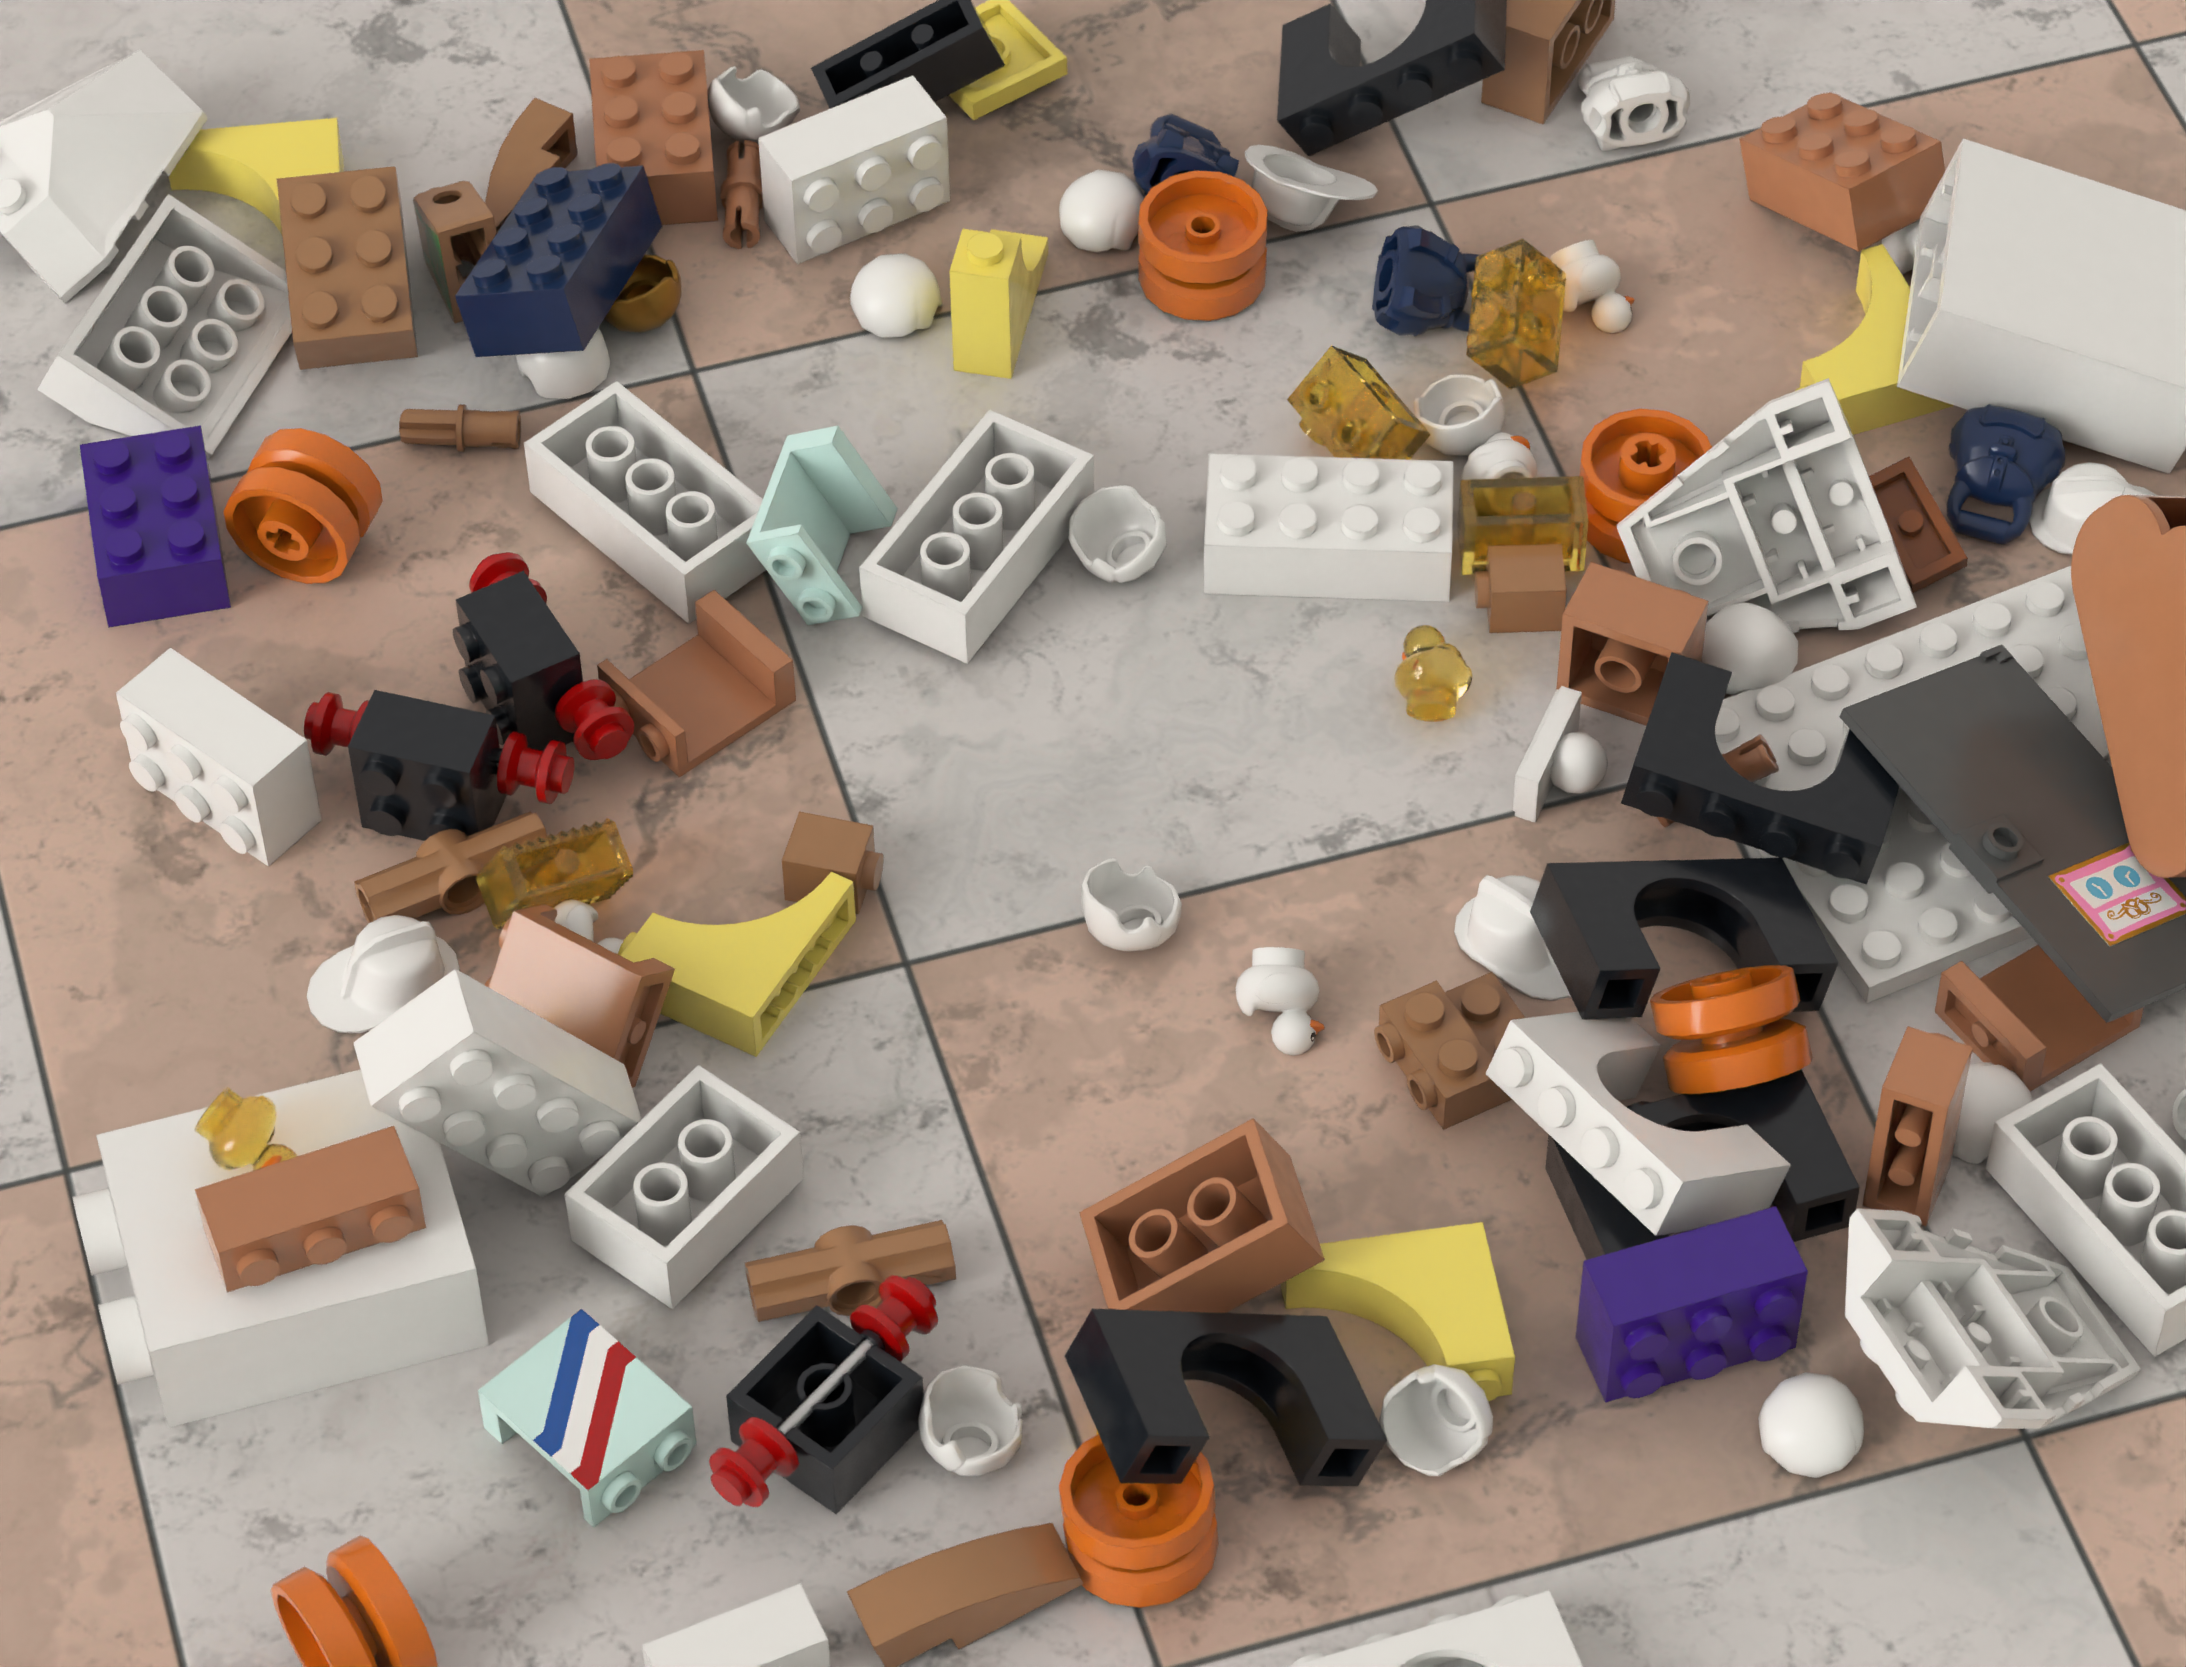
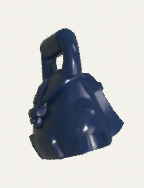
M1172 113L1156 118L1151 125L1150 139L1138 145L1132 159L1135 181L1144 190V197H1146L1152 187L1170 176L1191 171H1213L1235 177L1239 160L1230 157V151L1221 146L1213 131Z
M1418 225L1402 226L1396 229L1391 236H1386L1381 254L1378 256L1372 309L1379 325L1400 336L1414 335L1415 337L1429 329L1438 327L1443 329L1452 327L1457 330L1473 333L1487 332L1503 321L1508 276L1496 261L1486 256L1462 254L1456 245L1449 244L1432 231L1429 232ZM1473 271L1485 272L1479 318L1473 317L1464 311L1469 291L1468 273Z
M1988 404L1986 407L1967 410L1951 430L1949 453L1955 461L1956 475L1955 483L1947 499V518L1956 533L2002 545L2021 536L2031 518L2033 502H2035L2036 496L2047 484L2052 483L2058 478L2059 472L2065 465V448L2062 444L2061 432L2045 422V418L2018 410L1992 406L1991 404ZM1969 497L1991 505L2013 508V522L1961 510Z

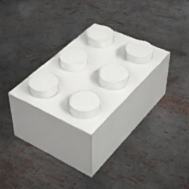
M913 75L758 138L764 220L797 264L821 254L829 253L840 246L879 232L886 227L920 213L930 211L950 201L947 117Z
M169 648L116 692L122 719L120 728L127 741L131 759L129 769L133 777L148 791L154 792L158 790L173 800L180 811L191 821L196 823L203 821L215 829L236 852L240 854L248 852L265 865L270 866L322 821L307 740L172 648Z
M697 1065L565 1193L571 1241L673 1309L804 1179L800 1131L700 1065Z

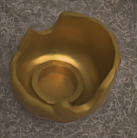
M644 255L604 319L618 330L643 333L661 327L673 316L682 295L681 277L675 263L670 259L665 260L656 255Z

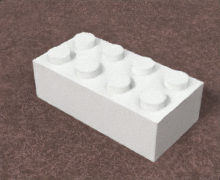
M615 381L524 442L530 492L688 624L696 619L695 602L713 590L726 599L766 571L765 567L747 545L748 537L763 499L618 381Z
M989 409L859 567L862 616L968 664L1069 537L1070 516L1082 499L1094 493V455Z
M1209 454L1204 537V594L1449 602L1453 528V461Z
M457 969L448 973L353 1042L372 1107L543 1198L552 1191L564 1186L569 1179L605 1155L642 1120L623 1063Z
M2101 1063L1995 1121L1986 1170L2154 1357L2185 1340L2186 1154Z

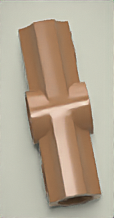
M530 811L470 836L457 829L440 831L430 836L421 844L416 852V857L354 881L356 895L368 924L380 917L392 915L415 919L440 908H443L449 914L461 915L471 912L484 904L492 894L494 886L554 863V854L545 826L537 813Z
M943 1220L874 1235L861 1226H841L823 1234L815 1242L814 1248L745 1262L751 1303L758 1322L811 1311L816 1305L821 1308L829 1307L834 1313L844 1316H850L860 1305H870L877 1308L882 1303L879 1286L891 1275L900 1276L904 1279L913 1277L925 1285L956 1279V1266L951 1241Z

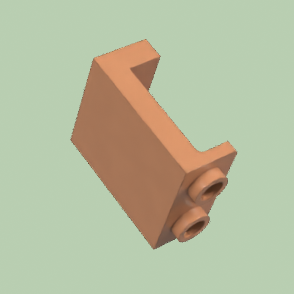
M547 904L513 911L512 916L501 930L499 936L501 950L493 975L486 981L485 986L623 1063L631 1087H635L675 968L655 958L633 963L556 923L557 910Z

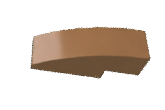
M534 97L515 121L498 152L490 174L485 204L494 216L497 232L537 173L554 167L566 168L578 155L573 113Z
M1047 1523L974 1539L929 1554L879 1575L847 1591V1594L874 1650L885 1667H898L951 1638L959 1650L1084 1583L1053 1523Z

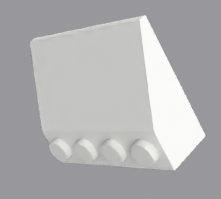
M168 194L61 349L37 390L86 422L129 436L201 425L207 459L209 460L292 333L286 271Z

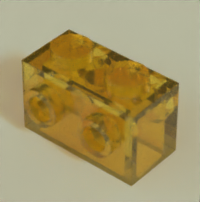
M1523 238L1476 257L1474 282L1471 291L1472 302L1466 355L1509 389L1558 372L1566 273Z
M1332 345L1287 399L1302 417L1299 422L1302 431L1318 444L1326 446L1334 457L1410 460L1431 435L1366 358Z

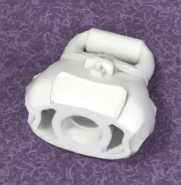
M1633 56L1586 64L1578 75V86L1587 96L1581 104V113H1583L1585 123L1596 136L1601 151L1646 145L1676 138L1688 120L1687 112L1690 107V90L1679 78L1671 73L1659 70L1655 65H1650Z

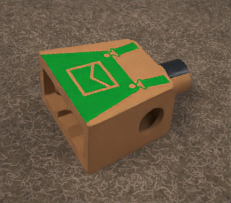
M460 181L443 187H435L419 193L413 198L426 266L454 324L463 321L455 295L469 276L463 277L457 265L462 264L461 260L472 263L475 267L497 234L492 212L470 181Z

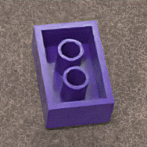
M201 425L80 444L97 577L108 628L231 608L211 475Z
M1776 1206L1583 1261L1575 1338L1605 1403L1627 1396L1630 1398L1645 1397L1662 1386L1689 1378L1695 1380L1707 1379L1717 1375L1724 1368L1748 1361H1770L1783 1355L1787 1350L1796 1348L1808 1270Z

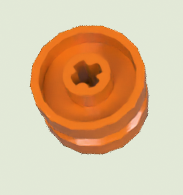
M1191 171L1170 176L1152 187L1140 204L1138 221V243L1140 246L1138 260L1139 282L1146 298L1163 312L1186 320L1212 321L1236 315L1253 304L1264 289L1266 278L1268 210L1260 194L1242 179L1213 171Z
M1639 408L1615 413L1596 424L1583 441L1576 520L1583 537L1600 553L1623 563H1631L1617 530V524L1710 450L1712 446L1707 435L1690 420L1668 411Z
M302 428L280 429L264 439L252 459L247 474L242 476L231 494L223 513L226 529L237 546L259 566L282 578L304 584L327 583L342 575L360 542V538L365 535L375 518L383 499L380 482L373 471L349 447L318 432Z
M1786 965L1741 968L1691 979L1654 994L1650 999L1657 1033L1675 1040H1681L1675 1043L1663 1056L1669 1089L1678 1094L1726 1091L1771 1081L1797 1072L1809 1065L1813 1056L1806 1026L1789 1019H1781L1790 1014L1800 1002L1794 969Z
M1099 1434L1083 1442L1065 1463L1059 1484L1060 1503L1064 1520L1065 1547L1084 1583L1082 1586L1087 1591L1111 1604L1137 1608L1170 1603L1194 1590L1212 1569L1219 1545L1217 1521L1214 1512L1216 1507L1215 1491L1209 1461L1202 1452L1198 1455L1181 1484L1120 1483Z
M360 1535L329 1552L326 1563L328 1581L322 1575L303 1567L274 1583L272 1586L271 1594L275 1609L303 1667H438L434 1647L413 1600L382 1552L364 1536Z

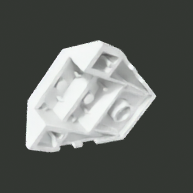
M138 50L1 120L0 234L16 249L42 281L64 303H67L110 265L119 251L115 242L132 218L139 221L149 207L144 199L161 174L169 177L208 119L207 115L141 50Z
M1829 378L1766 403L1617 524V530L1636 577L1671 589L1682 590L1690 595L1708 600L1706 623L1721 609L1743 602L1752 603L1773 611L1788 623L1793 633L1799 632V629L1838 627V630L1861 629L1917 608L1889 526L1849 423Z
M1857 1209L1849 1218L1845 1317L1859 1336L1860 1345L1864 1353L1873 1362L1878 1364L1895 1389L1896 1399L1900 1406L1913 1416L1916 1421L1997 1429H2040L2133 1379L2141 1370L2069 1267L2002 1245L1995 1254L1969 1245L1972 1242L1969 1233L1952 1228L1943 1237L1922 1230L1920 1228L1922 1224L1920 1217L1904 1211Z

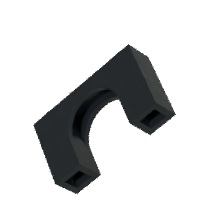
M1426 0L1422 17L1407 39L1388 55L1363 66H1360L1361 38L1331 3L1282 25L1277 122L1309 157L1505 70L1507 0Z
M1671 652L1621 804L1639 809L1650 816L1663 817L1702 830L1714 837H1723L1763 850L1774 857L1787 858L1826 871L1832 876L1848 878L1867 885L1883 844L1900 787L1850 728L1840 750L1835 770L1823 782L1803 790L1781 791L1766 788L1747 780L1726 762L1718 748L1715 736L1717 717L1732 672Z
M1783 858L1547 863L1530 910L1535 924L1582 1019L1643 1016L1661 969L1640 929L1644 927L1668 926L1698 934L1721 948L1731 958L1737 969L1766 965H1786L1793 968L1800 1002L1792 1012L1820 1010L1839 964Z
M1802 1069L1786 1076L1748 1087L1712 1093L1681 1094L1655 1102L1640 1101L1627 1106L1631 1111L1652 1122L1682 1131L1697 1132L1748 1125L1791 1164L1772 1204L1774 1207H1777L1793 1242L1849 1227V1218L1856 1211L1860 1187ZM1548 1134L1545 1169L1586 1260L1669 1237L1668 1234L1655 1236Z
M1092 1309L1065 1354L1066 1361L1120 1483L1181 1484L1210 1437L1184 1380H1201L1223 1386L1242 1396L1255 1406L1272 1426L1300 1486H1359L1387 1442V1438L1327 1316Z

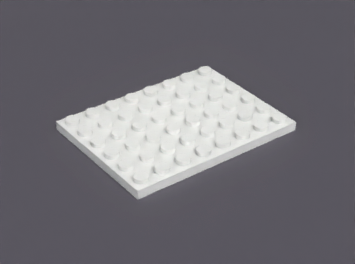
M2071 566L1793 672L1775 685L1759 689H1749L1723 699L1715 725L1716 742L1721 754H1725L1761 734L1776 758L1779 771L1753 783L1781 791H1796L1813 787L1827 779L1835 770L1840 750L1849 729L1839 717L1843 708L1978 657L1983 651L2003 645L2112 767L2073 594ZM1899 787L1883 844L1867 885L1848 878H1838L1826 871L1783 858L1839 965L1866 1003L1941 974V972L1960 961L1968 963L2031 937L1994 893L1988 894L1949 849L1950 843L1901 787ZM1758 849L1763 858H1778Z

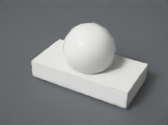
M1564 686L1556 690L1515 775L1514 816L1536 822L1553 784L1567 793H1584L1595 789L1604 779L1608 760L1603 746L1599 740L1589 734L1578 732L1582 692Z

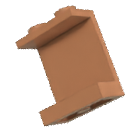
M715 590L695 602L698 635L635 676L628 679L608 659L597 665L599 680L607 682L615 693L616 702L614 707L625 709L633 719V735L637 738L644 753L655 762L661 760L678 777L689 772L796 701L793 660Z
M2036 945L1980 979L1963 961L1941 972L1935 1013L1966 1045L1973 1047L1972 1051L1983 1062L2002 1065L2013 1071L2031 1092L2140 1027L2144 1007L2106 1023L2042 948Z

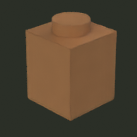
M1562 544L1488 546L1486 571L1475 572L1476 608H1487L1489 633L1561 631L1567 593Z
M799 811L782 858L785 900L798 902L820 885L830 872H833L853 881L855 914H859L867 890H877L883 871L884 857L882 853L875 852L873 825Z

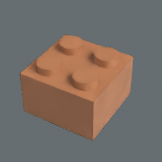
M1590 562L1563 612L1556 690L1564 686L1582 692L1581 704L1647 726L1671 652L1702 662L1709 601L1690 595L1682 590L1671 589L1632 576L1622 570H1614Z

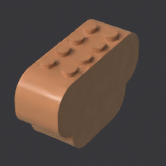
M2121 495L2099 507L2083 523L2076 538L2072 554V588L2131 849L2142 867L2152 875L2161 878L2186 877V496Z

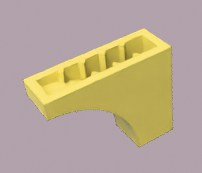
M337 118L201 129L169 175L171 190L208 191L241 200L269 218L282 235L277 179L344 172Z
M962 228L949 271L953 371L1012 379L1048 257V237L993 229L990 232Z
M1883 244L1861 250L1856 293L1862 303L1865 317L1857 329L1841 344L1824 354L1803 361L1800 388L1795 390L1797 391L1829 378L1853 435L1954 406L1897 387L1910 286Z
M830 872L820 885L795 904L769 916L735 924H695L652 913L637 933L631 932L624 939L618 955L633 963L655 958L675 968L660 1014L757 1057L856 922L853 881Z
M1483 1222L1321 1243L1320 1246L1325 1260L1281 1283L1285 1309L1322 1308L1341 1311L1370 1320L1401 1338L1421 1357L1427 1366L1437 1364L1464 1370L1484 1390L1488 1402L1498 1396L1512 1395L1515 1354Z

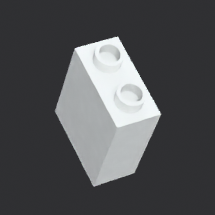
M1963 138L1920 216L1897 387L1967 410L1986 407L1988 404H1991L1992 406L2018 410L2040 418L2043 417L2045 422L2061 432L2062 440L2170 474L2186 449V210Z
M361 1069L96 1135L109 1188L72 1197L91 1275L128 1267L135 1293L134 1296L98 1304L117 1384L155 1375L168 1428L489 1346L476 1266L440 1142L372 1107ZM395 1127L419 1187L426 1228L409 1233L404 1238L395 1242H381L344 1254L331 1263L313 1264L277 1276L266 1284L246 1286L227 1293L204 1231L195 1189L260 1169L273 1156L281 1155L282 1162L384 1128Z

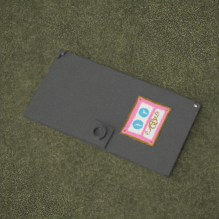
M2003 645L1983 651L1978 657L1843 708L1839 717L1950 843L1949 849L1988 894L1994 893L2106 1023L2186 989V877H2157L2146 871L2138 862L2128 840L2112 767Z

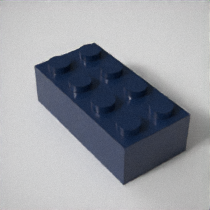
M607 163L589 170L567 171L562 167H554L536 174L455 295L475 357L585 350L662 228L644 166L620 167V165L615 163Z

